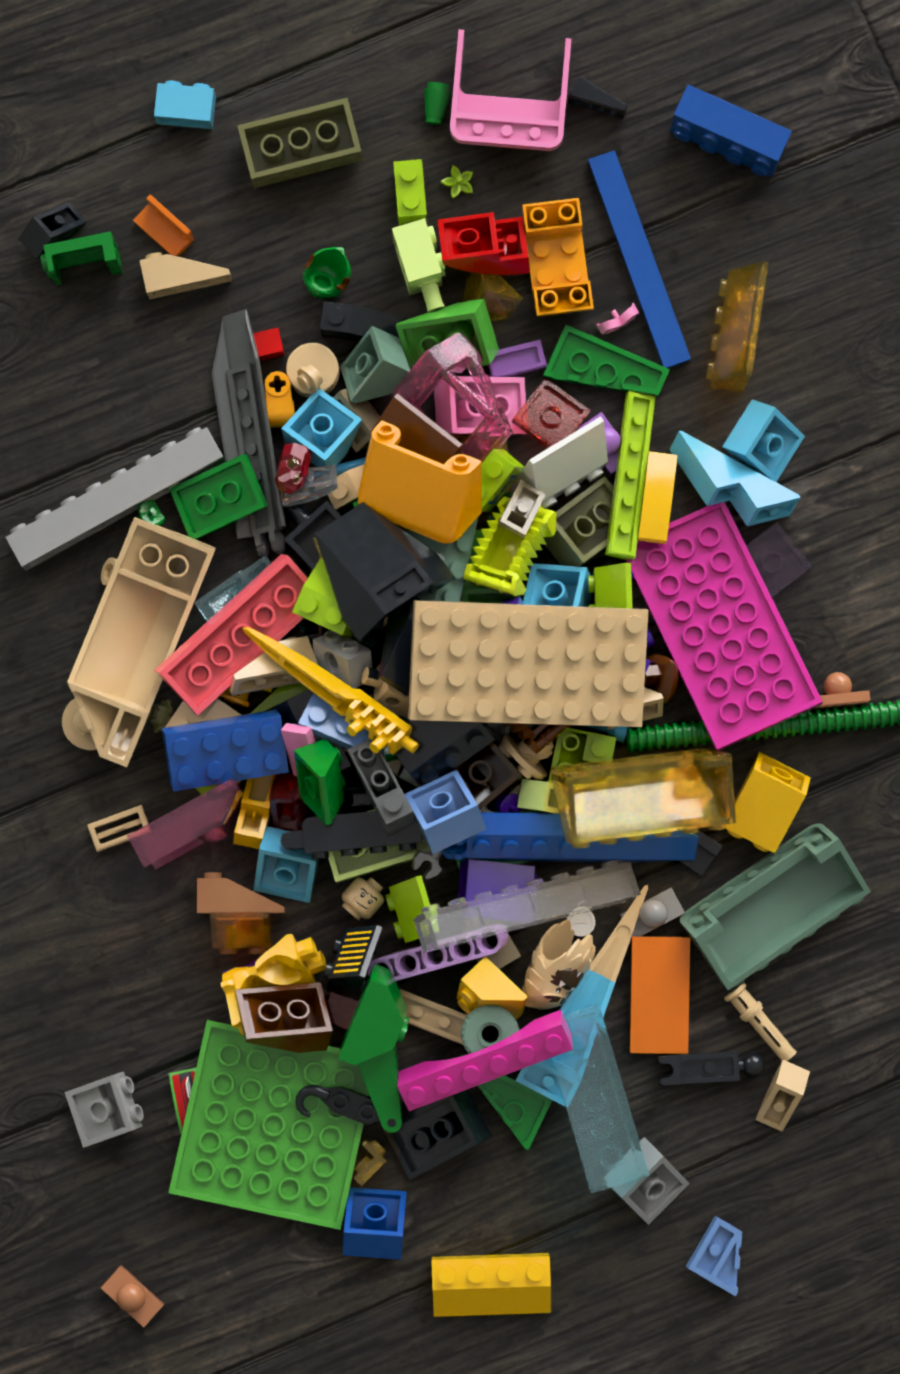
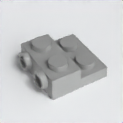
M124 1071L64 1092L83 1148L143 1127L141 1123L144 1118L143 1110L140 1105L134 1103L131 1094L134 1092V1084L130 1077L125 1076Z

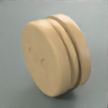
M307 343L296 348L289 356L286 365V373L293 390L306 398L313 394L309 390H303L297 382V370L302 366L312 365L322 376L323 383L320 385V389L329 394L336 387L340 375L338 361L334 353L328 347L318 343Z

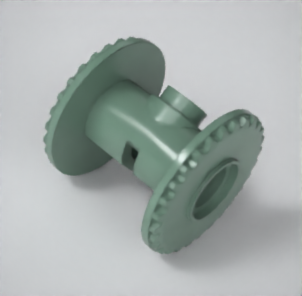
M484 1005L467 1014L468 1016L464 1020L461 1029V1039L468 1054H471L519 1031V1027L514 1016L505 1008L497 1005ZM491 1025L498 1029V1035L495 1039L486 1040L483 1038L482 1030L486 1026Z

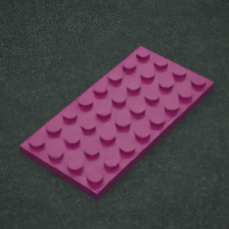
M725 502L706 506L669 523L666 544L637 541L635 559L633 561L624 560L626 563H631V571L634 573L636 585L672 660L678 665L680 676L716 751L731 746L823 703Z

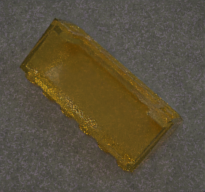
M694 749L562 765L551 768V779L565 840L567 843L572 844L573 848L589 847L590 842L600 841V844L617 843V838L627 837L629 841L644 840L647 834H654L655 837L672 836V831L681 830V833L692 834L698 833L701 827H708L709 830L726 829V824L736 823L731 753L716 751L715 749Z

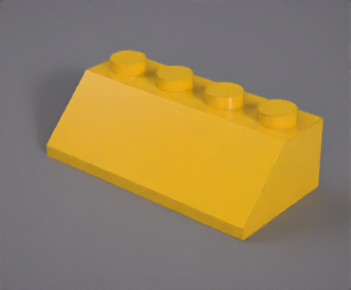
M549 1253L432 1257L434 1317L551 1313Z

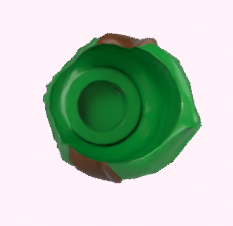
M342 247L321 249L311 254L309 260L304 265L305 271L303 272L302 279L310 295L315 298L337 297L350 283L351 266Z

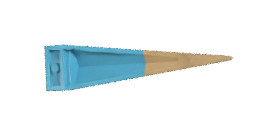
M648 885L642 888L592 961L590 968L584 974L577 988L571 992L565 1004L560 1008L572 1033L573 1050L521 1069L516 1079L518 1083L567 1108L584 1075L634 931L640 908L644 902Z

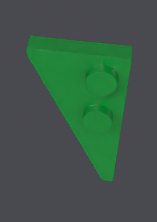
M506 1075L478 1085L522 1146L529 1150L552 1100Z

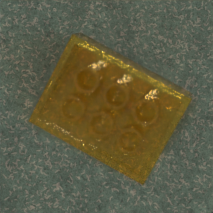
M761 261L728 272L726 279H721L719 296H723L722 307L717 306L714 323L719 324L718 335H712L710 351H715L714 362H708L706 378L711 379L710 388L744 393L753 370L769 262Z

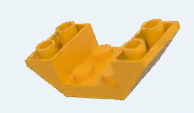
M579 198L522 205L532 295L537 317L593 310L591 284L588 281L583 245V225Z

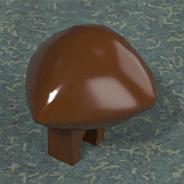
M650 655L646 658L651 663L645 673L644 686L661 693L664 698L663 703H668L673 698L679 685L680 673L678 665L674 660L666 656Z

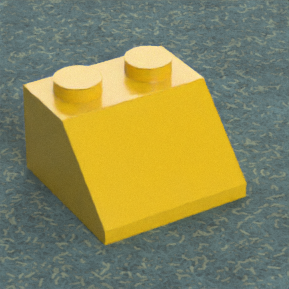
M486 956L461 979L457 994L458 1005L467 1014L480 1006L497 1005L508 1010L515 1019H518L523 1014L528 997Z

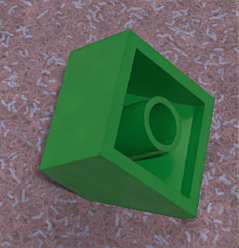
M322 739L295 749L294 756L300 799L327 826L332 824L344 802L343 788H345V780L340 770L342 755L339 749L333 747L326 739Z

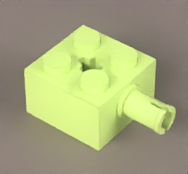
M424 218L392 228L394 247L409 295L422 292L427 312L445 307L438 288L442 286V277L446 276L445 265H443L441 252L435 253V250H437V239L433 226L427 227Z

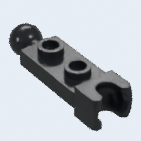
M738 1051L657 1056L659 1063L669 1064L672 1068L669 1076L659 1078V1085L740 1081L739 1072L744 1071L745 1074L752 1077L758 1076L764 1070L765 1065L762 1057L754 1053L746 1055L743 1060H739Z

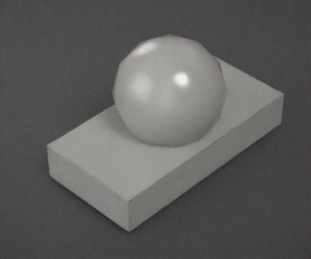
M672 887L643 902L632 936H643L685 913ZM626 912L620 914L621 918H623Z

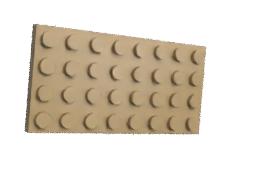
M414 600L408 719L421 721L642 727L648 610Z

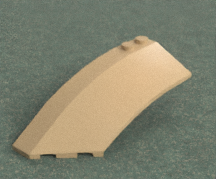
M136 517L133 519L67 681L77 701L85 724L94 740L99 756L124 767H127L163 680L154 670L174 653L216 549L211 545Z

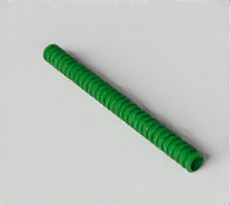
M900 700L895 701V704L887 701L885 705L882 702H878L875 706L873 703H869L868 706L860 704L859 707L851 705L850 708L842 706L841 709H838L836 706L832 710H829L828 707L824 708L823 711H820L819 708H816L815 712L808 710L745 740L750 741L751 738L759 740L760 737H763L765 740L769 736L775 739L778 735L785 738L787 734L795 737L797 733L800 736H804V733L807 732L809 735H813V732L822 734V731L831 733V730L840 732V729H844L846 732L849 731V728L856 731L858 727L866 730L867 726L875 729L877 725L880 728H884L887 724L889 727H893L894 724L900 726ZM699 720V723L690 721V724L681 722V725H677L675 722L672 723V726H668L665 723L663 727L655 724L654 728L646 725L644 729L636 727L634 730L628 727L626 732L627 748L630 753H634L636 749L639 752H643V749L646 748L648 751H652V748L661 750V747L670 749V746L679 748V745H683L685 748L688 747V744H692L695 747L697 743L705 746L706 742H710V745H713L702 720Z

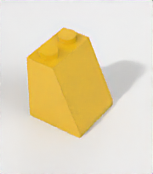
M759 752L725 819L723 828L727 829V832L735 838H745L753 842V845L761 851L775 853L807 795L811 777Z

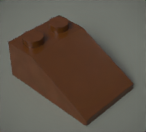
M321 982L235 990L245 1042L296 1053L325 1051L328 1049L333 1030Z

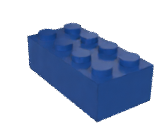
M687 85L673 115L670 132L674 133L673 135L683 142H689L690 140L697 143L703 151L711 154L717 152L725 156V159L732 164H744L750 167L753 173L762 177H766V175L773 176L792 133L791 130L691 85Z
M275 709L162 728L170 785L173 791L289 772L285 743L281 733L283 728L279 712Z

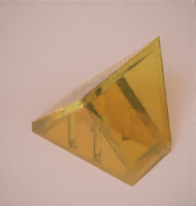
M472 272L467 278L463 302L484 299L491 321L507 319L523 300L500 275Z

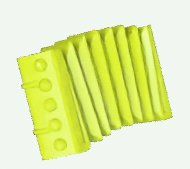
M504 496L497 504L500 513L492 512L495 520H486L490 528L481 529L484 538H476L480 546L472 547L476 555L470 556L473 564L466 565L463 579L475 583L477 586L481 585L499 591V593L524 596L526 588L522 581H528L525 573H531L528 566H534L530 558H537L535 550H542L540 544L547 545L544 537L554 536L557 513L540 506L525 537L522 538L498 524V519L510 500L509 497Z

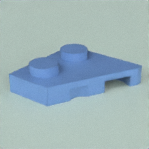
M714 1216L686 1267L736 1296L738 1293L736 1285L737 1271L740 1269L739 1248L742 1243V1231Z

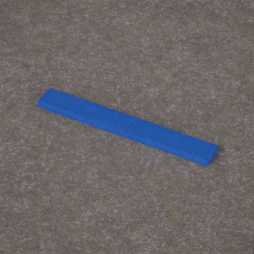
M614 150L588 159L590 170L661 364L669 369L691 361L690 354L616 152Z

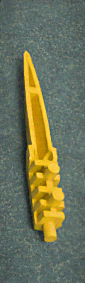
M250 627L242 628L245 634L278 665L332 706V710L340 716H346L345 721L350 724L347 727L349 735L354 737L366 729L369 732L368 738L374 740L369 745L372 752L378 753L387 746H389L388 752L391 754H395L402 747L411 753L417 750L419 744L410 738L412 726L361 689L350 687L319 665Z

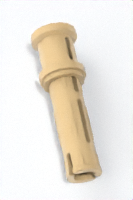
M744 982L732 989L724 997L726 1002L730 1001L738 1010L742 1021H749L780 1058L781 1062L783 1060L788 1061L797 1053L762 1011V1003L756 1001L746 990Z

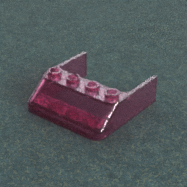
M230 779L129 834L127 837L143 866L146 867L152 864L156 870L207 841L214 844L227 837L226 830L231 828L244 791L236 780Z

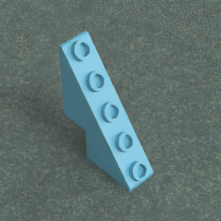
M683 431L678 432L669 449L673 455H677L678 464L706 506L730 501L746 526L790 516L800 499V496L795 492Z

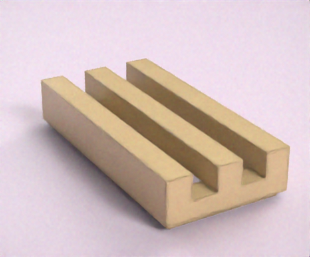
M142 805L87 825L97 852L152 833ZM137 813L139 814L140 818L98 834L96 833V828ZM140 824L143 826V829L100 844L99 839Z

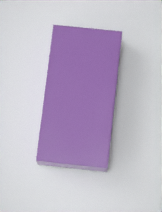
M541 340L500 349L492 363L488 365L491 377H515L546 369L547 363Z

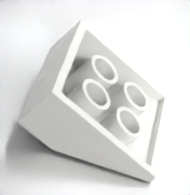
M600 416L531 458L514 485L517 487L520 480L544 492L546 495L540 506L548 509L557 502L556 498L564 493L566 496H569L580 488L579 483L586 479L592 482L604 473L602 469L608 462L605 426L602 417Z

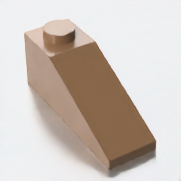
M208 872L204 873V878H197V913L199 914L286 913V907L234 881L222 878V873Z

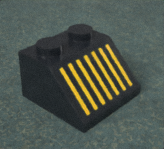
M381 926L346 928L343 938L337 937L332 951L333 954H336L334 963L328 962L323 976L324 979L328 980L326 991L359 1001L368 976L370 964L377 950L382 931Z

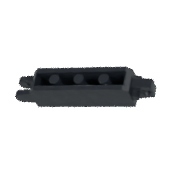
M376 811L336 815L332 824L327 826L318 817L306 818L302 823V830L284 833L280 842L283 848L287 850L304 849V853L306 855L311 854L312 859L329 858V852L340 851L341 857L358 855L359 849L369 848L370 854L388 852L387 847L399 846V851L417 849L416 844L422 843V840L425 839L416 821L388 835Z

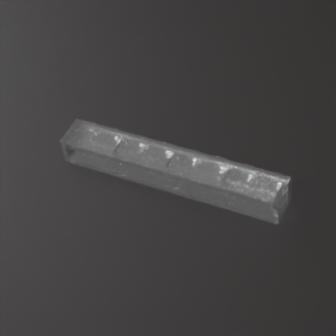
M618 860L603 864L601 869L594 870L593 866L582 868L576 871L577 875L569 876L568 872L551 877L552 881L543 882L542 878L526 883L527 887L518 889L517 885H511L502 888L499 894L492 895L491 891H486L475 895V900L466 901L465 897L448 902L449 906L440 908L439 904L422 908V913L413 919L423 953L629 902L641 895L631 863L619 864Z

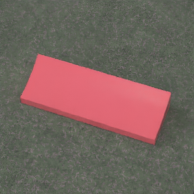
M281 554L154 671L196 715H199L231 686L235 673L264 653L245 634L242 628L250 627L278 642L303 619V617L292 613L308 578L288 555Z

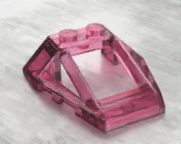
M458 332L428 349L393 390L391 400L398 393L426 415L420 406L444 379L485 417L463 443L461 454L478 459L483 463L493 449H500L513 434V431L501 403L495 398L491 388L493 384L489 375H486L481 365L482 358L479 352L461 332ZM467 367L485 402L453 372L462 373Z

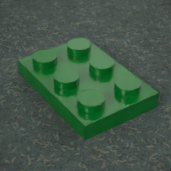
M242 454L170 488L187 534L196 540L268 507L247 454Z

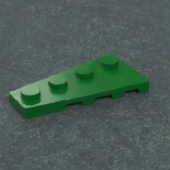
M565 325L543 374V378L623 392L630 390L658 397L670 369Z

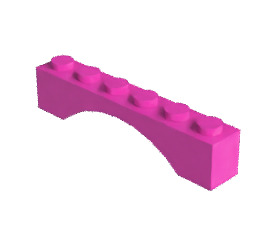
M558 1010L533 1020L511 1036L482 1050L448 1060L424 1061L398 1072L397 1087L408 1111H412L573 1050L572 1033L562 1011Z

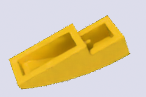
M649 451L638 541L666 544L677 455Z
M280 774L247 779L234 831L233 844L255 849L260 848L266 826L269 823Z

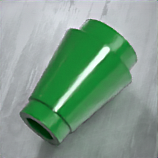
M439 82L427 83V88L424 89L425 123L442 125V120L451 97V92H449L450 85Z

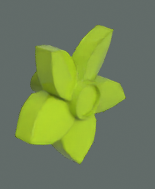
M453 165L451 177L443 179L440 183L444 186L452 187L450 193L452 199L456 198L460 191L465 194H473L472 186L469 183L473 172L465 171L461 174L459 169Z

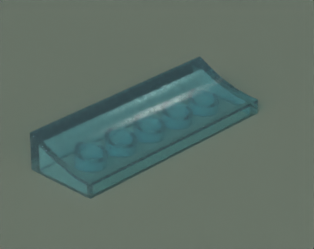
M596 1004L564 1015L572 1033L573 1050L554 1056L551 1059L590 1193L593 1194L648 1178L650 1176L600 1005Z

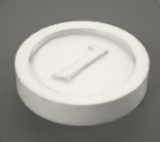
M576 908L567 916L575 936H586L595 927V917L586 908Z

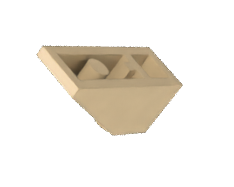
M157 252L145 256L146 259L140 260L149 299L232 281L230 271L227 268L178 256L162 255V253Z
M308 636L299 638L289 637L279 641V643L318 665ZM264 652L233 675L230 693L232 696L300 682Z

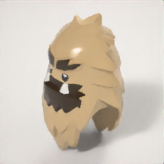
M570 920L554 924L541 937L539 945L533 951L530 965L526 971L522 988L523 993L528 996L525 1006L544 1010L565 1004L569 993L577 988L592 964L596 948L593 944L592 935L588 934L581 941L577 939L572 945L574 930L571 929Z

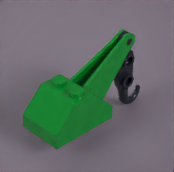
M374 963L342 1041L338 1057L342 1061L358 1065L370 1097L345 1087L308 1085L298 1092L295 1101L297 1110L305 1117H310L311 1114L304 1107V1099L308 1096H315L320 1098L333 1112L360 1123L373 1124L380 1122L383 1129L390 1133L397 1132L401 1128L403 1116L400 1091L397 1087L398 1062L396 1042L402 1043L408 1029L409 1017L405 1016L407 1005L390 969Z

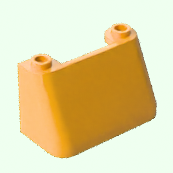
M381 421L371 433L358 489V505L364 502L392 523L444 544L455 542L482 513V461L464 454H458L448 459L445 464H441L398 446L397 444L401 440L399 428Z

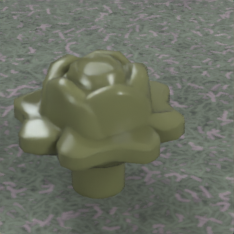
M162 700L160 704L158 703L151 707L148 719L153 725V731L156 733L162 732V728L166 727L174 715L171 700Z

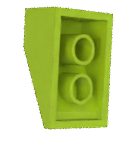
M321 557L303 585L292 613L340 635L353 637V633L342 620L327 570Z
M422 875L389 887L390 894L385 896L389 910H396L399 921L394 922V927L398 939L404 938L405 943L439 934Z

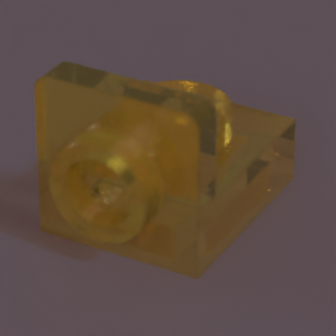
M366 1139L362 1143L374 1157L370 1160L366 1156L354 1168L358 1173L353 1178L361 1186L387 1161L383 1156L387 1151L376 1140L371 1143Z

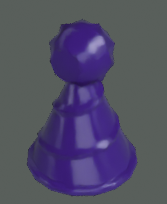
M514 793L502 796L490 806H494L498 813H519L521 808L517 807L519 796Z

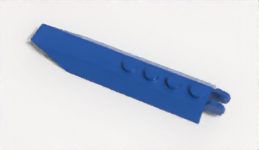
M481 813L486 830L443 849L442 855L451 860L462 859L463 861L466 859L555 862L695 860L699 836L641 814Z

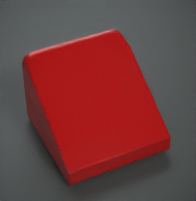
M279 328L253 333L259 361L285 355Z

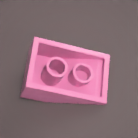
M448 376L433 382L436 424L455 439L528 434L524 377Z

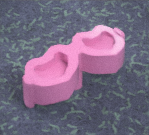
M633 303L621 316L618 315L616 310H613L611 314L614 319L601 324L597 323L596 326L602 335L609 334L629 324L636 318L639 311Z

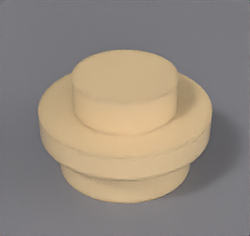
M308 365L307 367L302 366L297 370V382L303 390L315 393L320 389L323 379L315 367Z

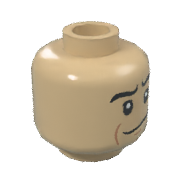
M358 877L343 892L342 900L344 903L342 907L358 921L361 918L370 919L384 903V897L380 893L383 887L371 877L367 881Z

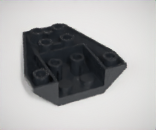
M364 502L315 533L342 620L359 642L382 628L386 617L428 590L430 594H433L455 579V576L437 553Z

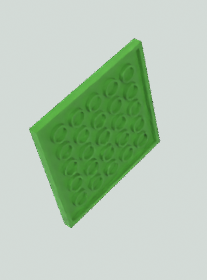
M207 1020L169 1193L341 1230L363 1123L333 1112L320 1098L315 1096H308L304 1099V1107L311 1114L310 1117H305L297 1110L295 1101L298 1092L308 1085L345 1087L370 1097L358 1065H352L338 1059L341 1048L328 1046V1049L325 1051L296 1053L245 1042V1037L241 1035L237 1027L233 1028L230 1024Z

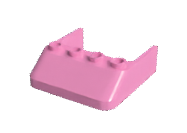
M459 29L450 120V134L452 138L458 143L542 151L557 149L563 141L571 39L566 38L561 96L558 100L544 101L471 95L463 93L460 88L464 30Z

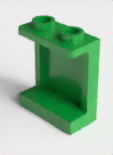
M111 232L43 245L45 254L41 255L42 267L44 272L47 273L48 279L52 278L56 286L62 285L60 269L105 260L112 275L123 273L118 245Z

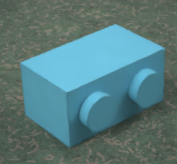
M166 81L165 84L157 83L154 111L156 123L159 125L213 129L216 103L214 88H210L209 85L203 83H195L193 86H184L178 81Z

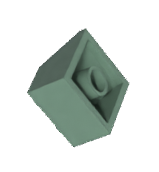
M374 326L369 328L340 366L350 400L354 403L395 393L400 385L407 381L411 373L400 339Z

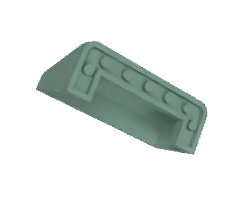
M818 823L807 827L779 846L775 853H769L686 910L680 917V923L722 985L727 990L741 985L754 972L767 967L769 962L780 954L789 952L793 945L802 939L812 936L822 925L838 918L840 913L851 905L860 903L871 891L840 839L823 824Z

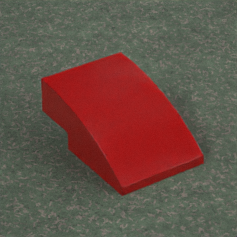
M494 212L438 219L443 265L480 274L516 275L530 273L523 216L495 220Z

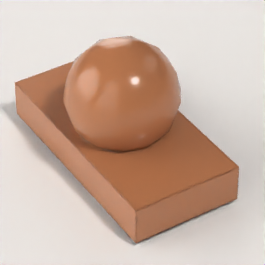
M834 672L827 676L824 681V691L827 695H820L823 703L811 710L816 708L824 709L826 707L833 708L836 706L866 705L870 701V691L851 692L852 683L850 678L842 672Z
M122 1265L101 1287L122 1310L131 1315L143 1327L148 1324L164 1305L161 1300Z

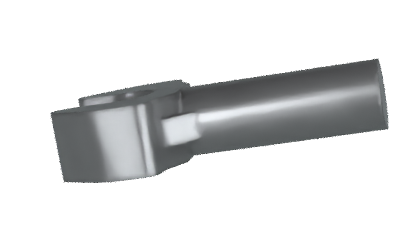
M418 850L413 856L412 868L417 870L424 861H429L430 867L425 871L423 877L430 879L437 876L442 870L439 866V857L442 855L443 850L432 854L431 850L427 852Z

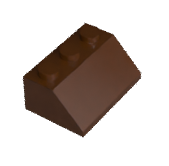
M398 393L393 397L373 427L374 429L381 421L396 426L401 432V440L397 444L398 446L441 464H445L452 456L461 454L462 443Z

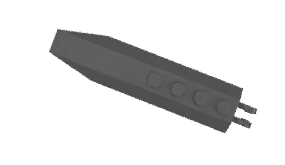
M245 309L222 317L212 368V379L225 462L242 454H247L268 505L267 508L235 522L237 539L254 537L258 555L265 558L271 555L270 543L273 552L276 554L285 551V538L281 530L286 525L280 490L275 482L277 468L260 361L248 311Z

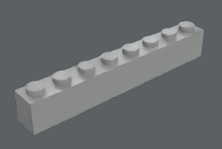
M198 427L189 431L185 435L186 439L178 443L172 441L161 447L162 452L153 457L149 454L138 459L135 462L136 466L129 470L125 468L120 469L110 476L111 480L103 484L97 482L86 488V493L80 497L71 496L60 503L61 507L52 512L49 509L39 513L35 517L36 521L27 526L25 523H22L10 530L11 534L6 539L21 567L25 571L31 569L138 510V505L143 501H155L169 493L170 488L224 463L225 459L208 428L201 429Z

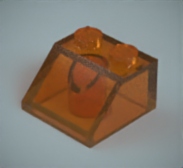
M210 913L212 948L220 949V954H237V948H249V954H264L266 948L273 947V913Z

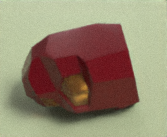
M297 443L284 445L275 476L277 488L281 492L293 495L304 485L312 454L307 446Z

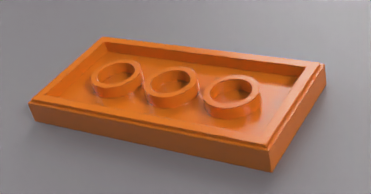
M632 936L630 1053L688 1054L690 937Z

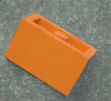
M149 195L146 198L148 205L137 215L133 222L169 255L179 257L194 241L193 234L190 229L152 195Z

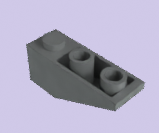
M368 739L347 749L380 821L387 834L390 835L415 823L414 814L381 751L378 753L372 752L369 745L374 740Z

